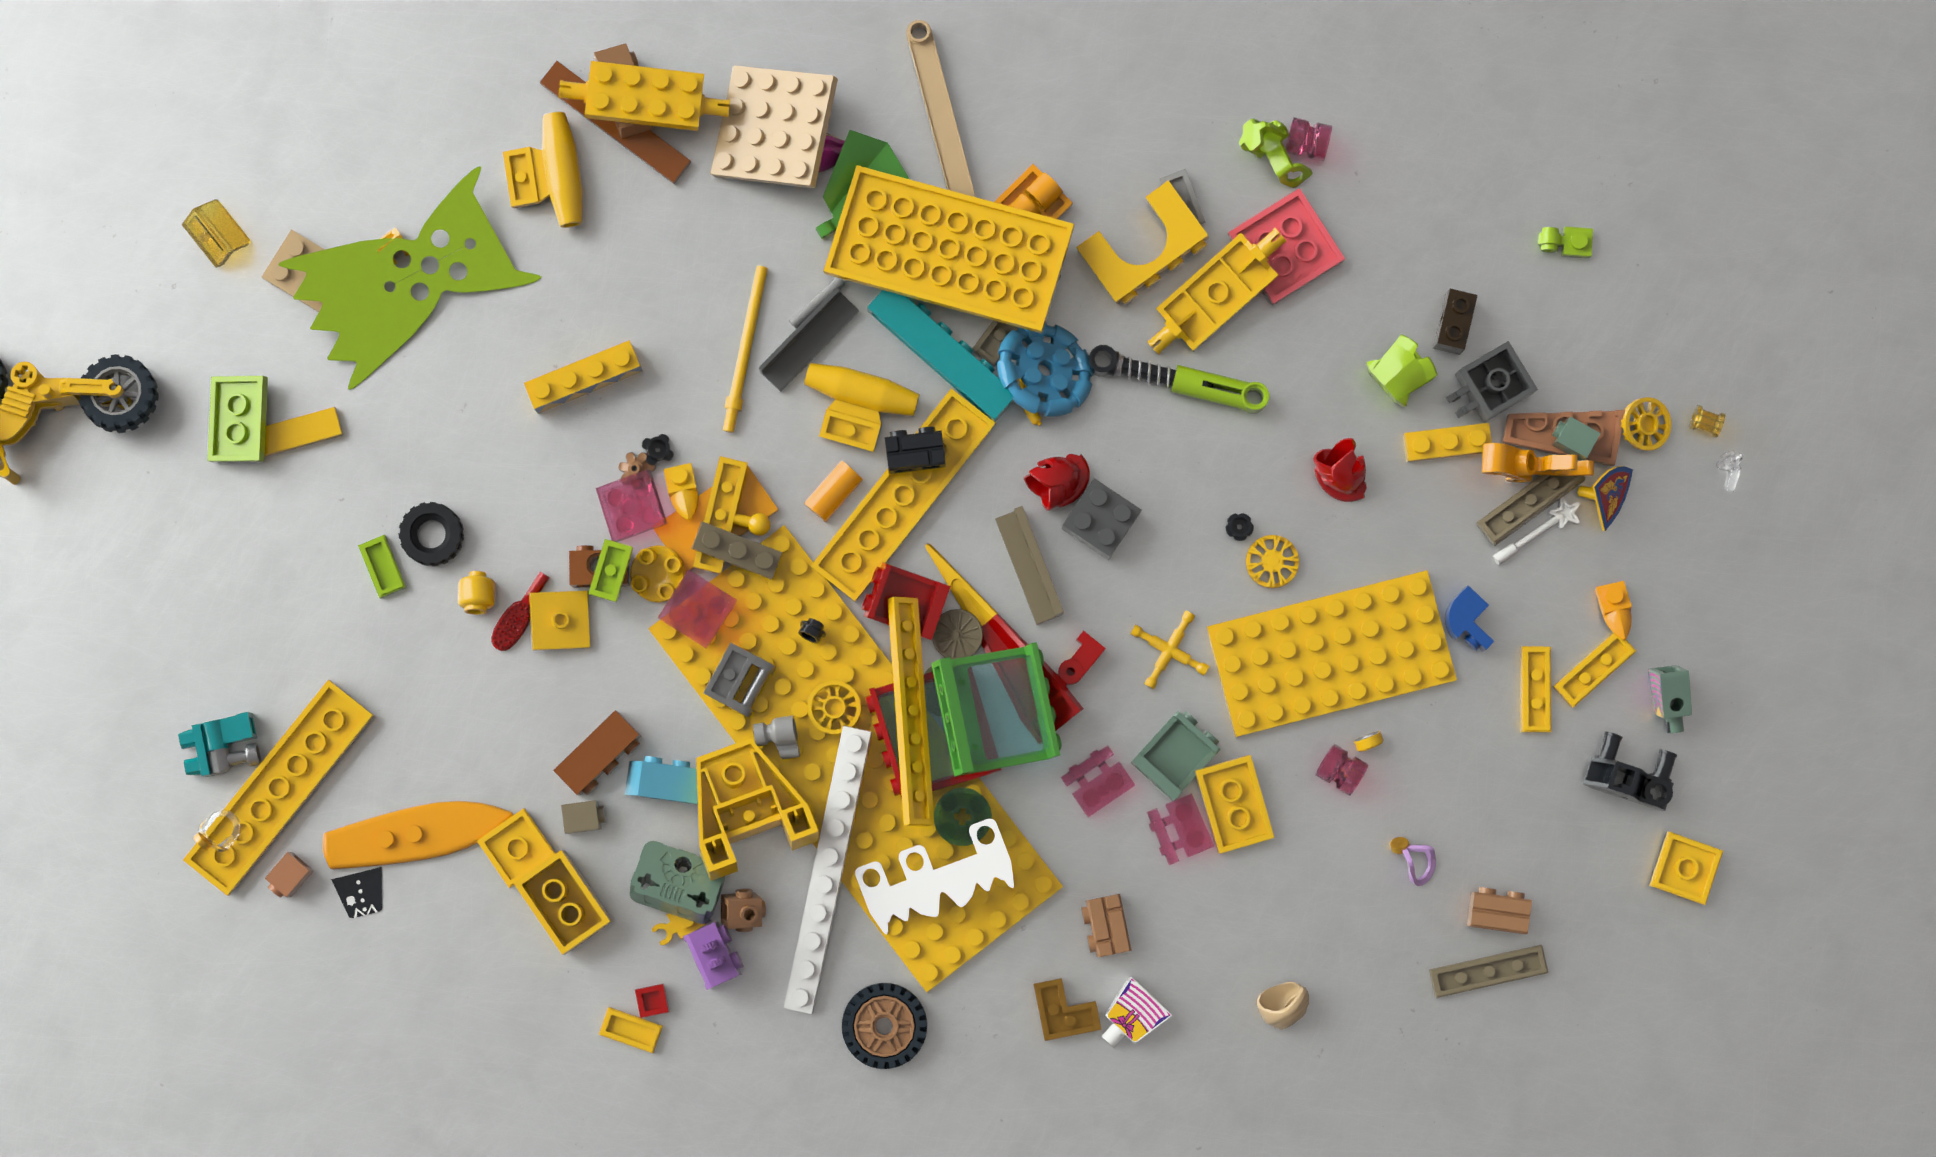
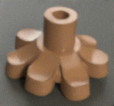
M629 452L626 454L627 462H620L618 469L624 472L621 476V481L624 484L632 481V487L640 489L642 486L641 481H644L646 484L652 482L653 477L649 472L654 471L656 465H649L646 462V453L641 452L636 457L633 452Z

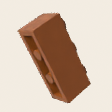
M615 710L553 771L576 795L581 796L585 793L587 796L599 785L596 780L603 773L607 776L612 773L620 764L617 760L624 753L630 755L640 745L638 739L641 735Z

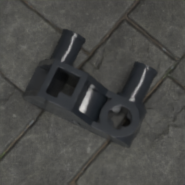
M1605 731L1599 755L1591 758L1583 785L1650 808L1666 811L1667 804L1673 797L1672 788L1674 783L1669 778L1677 754L1660 749L1654 772L1647 774L1641 768L1615 760L1623 737ZM1617 771L1624 773L1622 784L1613 785ZM1658 786L1661 797L1654 800L1650 790Z

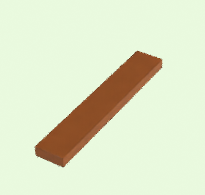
M558 61L553 64L540 81V84L556 97L559 95L560 80L586 84L584 80ZM560 99L585 117L586 104H584L583 100ZM586 118L673 184L677 182L691 164V160L651 130L621 139L615 121Z

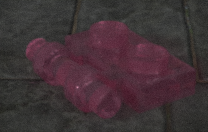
M1108 745L1100 751L1096 749L1090 753V758L1078 766L1074 764L1068 768V773L1060 777L1066 787L1075 781L1080 785L1081 788L1072 793L1087 817H1090L1135 786L1120 762L1112 767H1109L1105 762L1114 755ZM1098 767L1102 774L1088 782L1084 775Z
M1192 793L1165 804L1169 813L1167 817L1161 818L1157 808L1147 812L1151 822L1149 824L1151 832L1155 831L1161 845L1159 848L1162 856L1165 855L1169 865L1179 861L1175 851L1183 847L1188 858L1214 847ZM1172 823L1179 837V840L1171 842L1165 826Z

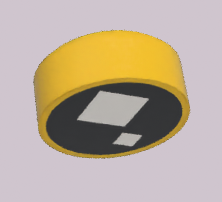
M1376 731L1364 735L1353 742L1357 751L1362 752L1382 744L1384 739L1381 732Z

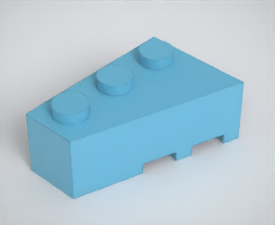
M645 756V761H629L625 795L698 804L697 769L690 768V762L673 760V765L662 764V758Z

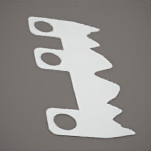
M986 819L970 826L969 833L977 851L976 855L933 870L926 849L923 846L917 845L901 851L899 861L907 880L898 884L889 885L883 867L879 862L875 861L858 867L855 875L870 914L883 933L887 935L888 922L892 915L908 921L909 908L914 909L921 915L938 916L941 892L946 893L958 906L963 907L973 896L976 883L984 890L989 891L994 877H997L1000 880H1005L1009 887L1014 888L1011 859L996 821ZM989 826L993 829L995 838L992 843L985 845L979 842L977 831L980 827ZM916 852L923 857L924 865L920 870L913 871L908 868L906 858L910 853ZM867 869H875L879 873L880 882L877 886L869 887L864 883L863 874Z

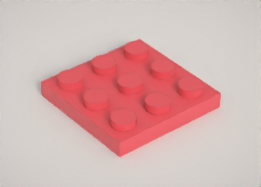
M1300 188L1227 234L1232 241L1242 233L1252 245L1254 243L1257 245L1276 228L1280 233L1279 236L1282 235L1287 242L1282 244L1268 257V264L1279 275L1263 290L1272 305L1345 260Z

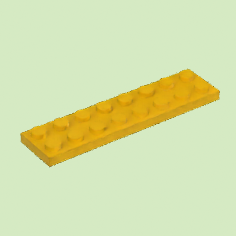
M951 388L920 427H935L936 431H942L946 467L889 474L887 469L810 567L856 602L871 583L876 567L881 568L882 562H888L996 423Z
M327 680L203 834L212 843V846L205 850L196 843L183 861L225 895L230 896L375 715L331 680Z

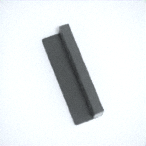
M837 287L759 367L760 373L781 392L859 312V309Z

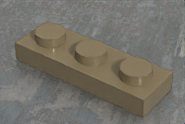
M703 521L700 523L691 547L695 551L770 580L774 576L782 554L780 551Z

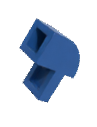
M1469 585L1449 604L1445 613V625L1453 640L1463 633L1466 636L1464 641L1475 651L1480 649L1483 652L1491 646L1494 640L1474 621L1489 604Z

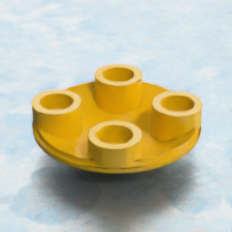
M656 545L644 548L639 551L632 562L630 569L631 587L648 601L665 602L674 598L681 591L685 582L684 563L680 556L668 547Z

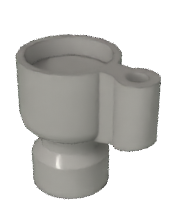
M793 715L775 718L769 725H766L764 722L753 724L754 739L757 746H764L769 742H774L782 759L800 757L797 729Z

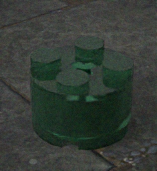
M956 788L947 792L939 799L934 810V824L937 832L945 841L956 846L973 845L969 833L970 826L986 819H992L991 808L987 800L980 793L970 788ZM960 809H965L966 814L971 815V820H967L965 825H959V820L954 819V815L959 814ZM982 826L978 829L977 839L979 841L987 834L989 826Z

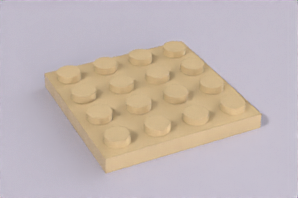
M733 65L726 100L730 99L728 118L722 116L710 174L720 178L815 188L838 79L833 75Z

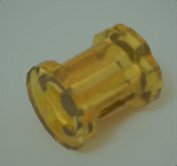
M1697 405L1693 412L1689 429L1699 428L1712 433V437L1717 438L1722 430L1726 414L1722 412L1715 414L1704 410L1703 406Z

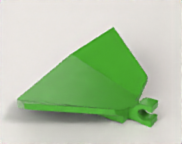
M849 130L823 194V199L833 218L816 227V231L821 239L837 229L857 165L909 179L888 142Z

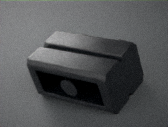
M935 427L919 428L918 433L908 435L907 430H897L890 432V437H885L889 474L946 467L942 431H936Z

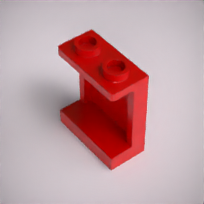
M882 562L881 568L877 566L872 576L871 583L875 584L872 594L867 593L862 605V610L865 611L864 616L889 625V598H918L921 637L932 640L951 586Z

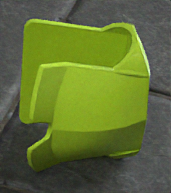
M1401 334L1381 359L1368 361L1366 366L1369 375L1394 403L1406 407L1410 393L1433 380L1438 374L1431 358H1421L1416 352L1418 344L1411 338Z

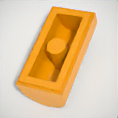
M841 461L806 500L804 505L826 523L863 479L851 467Z

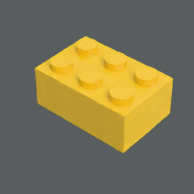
M560 850L513 883L562 955L569 953L613 922L565 850Z

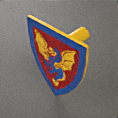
M1616 466L1607 470L1592 487L1581 485L1578 488L1577 494L1579 497L1596 501L1603 531H1606L1612 524L1626 499L1633 469L1626 466Z

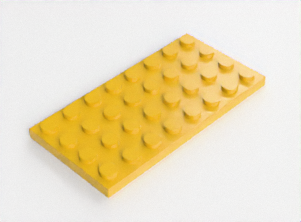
M857 165L823 272L826 275L1042 334L1075 226L1073 223Z
M1428 570L1206 627L1235 737L1457 680Z

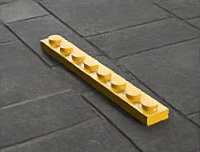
M892 597L888 599L903 821L904 826H932L935 823L918 598Z

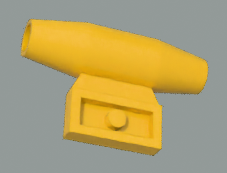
M564 112L548 113L543 116L542 150L525 147L503 152L510 204L514 209L541 204L542 201L550 196L560 227L579 226L582 224L583 187L576 144L566 114Z
M810 363L804 385L835 399L826 409L819 437L872 452L875 450L882 426L879 412L914 416L920 394L889 379L842 366Z

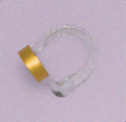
M216 811L199 826V832L193 838L205 850L212 847L219 852H224L239 836L241 829L240 821L231 811ZM226 816L233 823V833L222 843L217 844L207 838L205 831L217 817Z

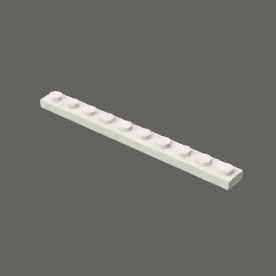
M843 726L784 1004L786 1009L813 1014L872 731Z

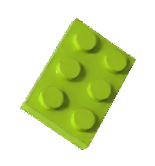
M263 375L211 376L207 461L264 462L268 377Z

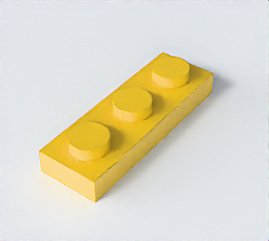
M1489 423L1403 434L1407 462L1483 453V444L1492 443Z

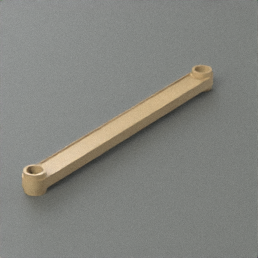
M915 20L909 24L906 30L907 40L947 190L976 197L932 30L927 22ZM917 28H921L927 34L922 39H916L912 36V32Z

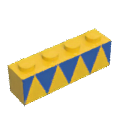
M628 340L529 380L524 385L534 410L539 414L643 372L633 345Z

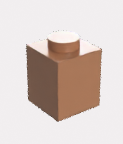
M287 852L265 879L270 883L268 888L280 898L283 895L285 897H292L314 870L293 852Z

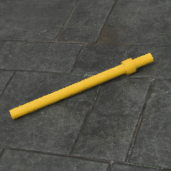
M757 266L731 393L726 398L725 409H727L723 431L734 433L738 412L742 410L743 399H741L768 271V268L764 266Z

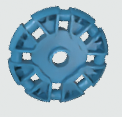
M1045 322L1042 334L1020 327L1016 331L1011 330L1000 345L998 351L1000 360L997 362V370L1004 389L1007 388L1013 395L1012 399L1019 406L1034 414L1040 412L1044 413L1045 417H1059L1071 413L1074 407H1080L1091 391L1092 383L1090 382V377L1093 376V372L1088 364L1089 355L1086 349L1082 350L1077 343L1078 339L1071 332L1056 324L1054 327L1049 326ZM1044 336L1050 337L1051 342H1043ZM1022 340H1024L1028 345L1027 348L1023 346ZM1066 349L1070 351V353L1073 355V358L1070 359V354ZM1038 365L1046 366L1049 369L1050 375H1043ZM1072 375H1079V380H1071ZM1021 379L1027 387L1022 389L1017 381ZM1063 392L1067 399L1062 398L1060 393ZM1040 398H1045V402L1040 401Z

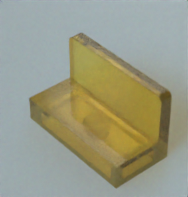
M217 199L193 208L182 223L184 229L215 268L224 265L234 251L246 247L250 243V239Z

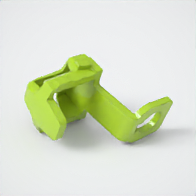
M1254 118L1248 120L1243 124V135L1239 140L1240 147L1246 152L1249 151L1255 154L1258 158H1262L1266 154L1280 183L1295 188L1313 174L1310 168L1301 163L1292 164L1283 145V140L1289 136V133L1282 122L1274 120L1268 123ZM1290 171L1293 173L1298 171L1302 172V174L1295 179H1288V173Z

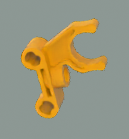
M1502 443L1483 444L1482 473L1505 476L1506 481L1517 483L1531 482L1532 475L1593 476L1594 461H1577L1578 455L1536 457L1533 450H1523Z

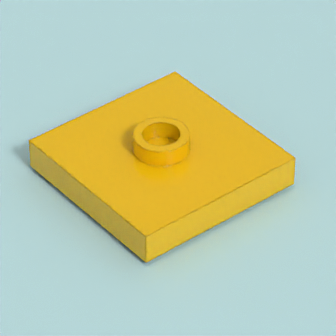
M587 591L529 593L532 651L590 648Z
M523 808L477 840L509 888L513 887V883L556 854L526 808Z
M1667 832L1649 886L1706 905L1723 850L1672 832Z

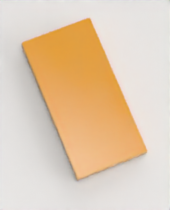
M747 465L736 513L750 517L756 513H762L769 518L779 510ZM712 487L698 496L697 507L690 520H686L675 511L652 527L665 547L672 549L680 556L684 563L686 574L694 569L693 565L697 551L691 549L700 523L704 522ZM733 524L731 533L743 536L750 530L747 527Z

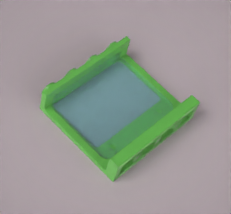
M1037 642L1025 647L956 659H951V657L942 658L931 663L954 777L1043 761L1060 756L1061 739L1055 731V710L1049 702L1050 686L1048 679L1043 674L1044 657L1042 651L1038 649Z

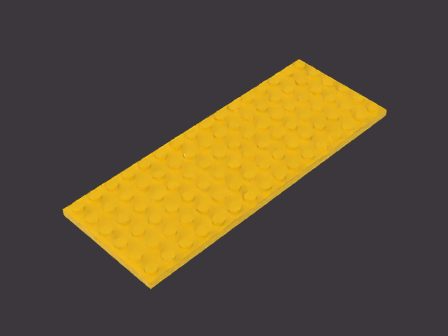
M783 525L760 543L782 552L771 580L731 565L648 629L735 743L748 738L755 742L753 724L764 722L766 725H769L775 718L794 716L800 757L782 759L774 742L758 747L808 804L819 831V838L841 734L824 733L813 725L807 712L808 699L818 685L831 680L845 682L857 692L861 701V713L853 728L872 731V737L841 881L927 993L1063 886L980 778L932 791L935 825L904 826L901 795H894L890 782L891 779L895 778L893 768H886L882 752L887 751L885 741H878L873 725L879 723L876 712L870 713L865 698L871 695L870 688H879L894 683L892 664L826 578L810 567L813 561L786 526ZM809 618L821 622L824 625L823 631H825L826 636L821 637L817 644L805 640L798 633L801 628V621H808ZM730 642L776 666L773 675L769 674L751 708L753 712L750 717L703 693ZM752 664L734 700L739 703L742 702L760 669L759 667ZM830 685L831 696H836L835 685ZM841 686L838 693L839 697H846L850 691ZM824 688L816 694L824 700L828 697V693ZM892 694L880 698L879 704L900 771L895 696ZM851 697L844 702L846 705L855 702V698ZM813 700L812 705L823 707V702ZM848 707L846 709L847 715L854 717L856 707ZM926 709L931 781L954 775L946 734ZM822 710L813 711L815 720L820 719L824 715ZM845 715L840 717L846 725L850 723ZM826 716L821 726L826 727L831 718ZM838 719L832 721V730L841 729ZM986 819L995 820L1011 859L1014 888L1009 887L1005 880H1000L997 877H994L989 891L984 890L976 883L973 896L963 907L958 906L946 893L941 892L938 916L921 915L914 909L909 908L908 921L892 915L888 922L887 935L883 933L869 912L855 875L856 869L871 862H879L883 867L889 885L898 884L907 880L899 861L901 851L917 845L923 846L926 849L933 870L976 855L977 851L969 833L970 826ZM989 826L980 827L977 831L979 842L985 845L993 842L995 838L993 829ZM819 841L812 843L816 849ZM913 852L907 856L906 864L909 869L918 871L923 867L924 859L919 853ZM867 869L863 874V881L867 886L875 887L880 882V875L875 869Z

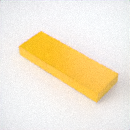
M332 407L267 425L265 457L342 436L343 432L337 409Z
M1612 633L1558 681L1553 688L1573 708L1629 659L1636 650L1627 640H1622Z
M1521 647V732H1551V647Z

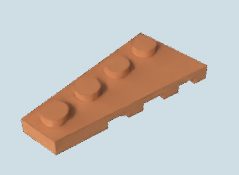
M1626 410L1508 414L1502 443L1557 455H1569L1552 445L1556 439L1552 434L1560 421L1565 423L1569 417H1572L1601 433L1585 460L1614 466L1622 432L1621 420H1623Z

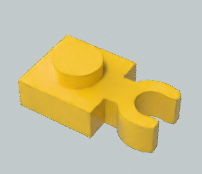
M668 913L666 915L670 922L668 924H656L652 931L656 932L659 929H664L667 932V936L659 943L660 945H666L672 940L673 934L677 933L680 939H683V936L700 929L706 923H696Z

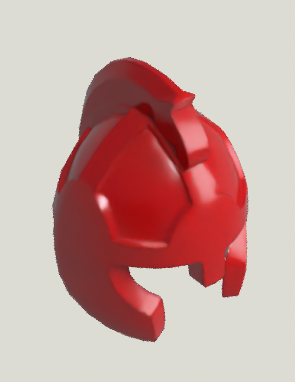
M1353 438L1340 440L1332 449H1322L1313 458L1316 466L1314 469L1315 475L1322 489L1331 497L1344 502L1365 498L1364 493L1367 488V484L1364 482L1366 477L1364 456L1356 457L1354 453L1356 443Z
M1068 454L1065 458L1050 457L1037 462L1038 467L1031 469L1029 474L1024 477L1027 487L1035 495L1041 497L1043 507L1049 511L1055 507L1061 508L1069 505L1078 499L1088 485L1090 470L1082 454L1080 456Z

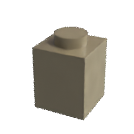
M597 800L561 805L565 834L601 830V823H606L604 806H599Z

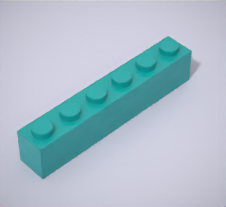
M882 290L867 306L868 313L973 406L994 422L1014 402L1012 399L1013 395L1007 388L1004 389L1000 379L993 374L995 371L994 367L985 359L981 361L976 359L972 355L974 350L963 340L958 343L950 336L953 332L943 322L940 321L937 324L929 317L932 313L920 302L915 305L907 296Z

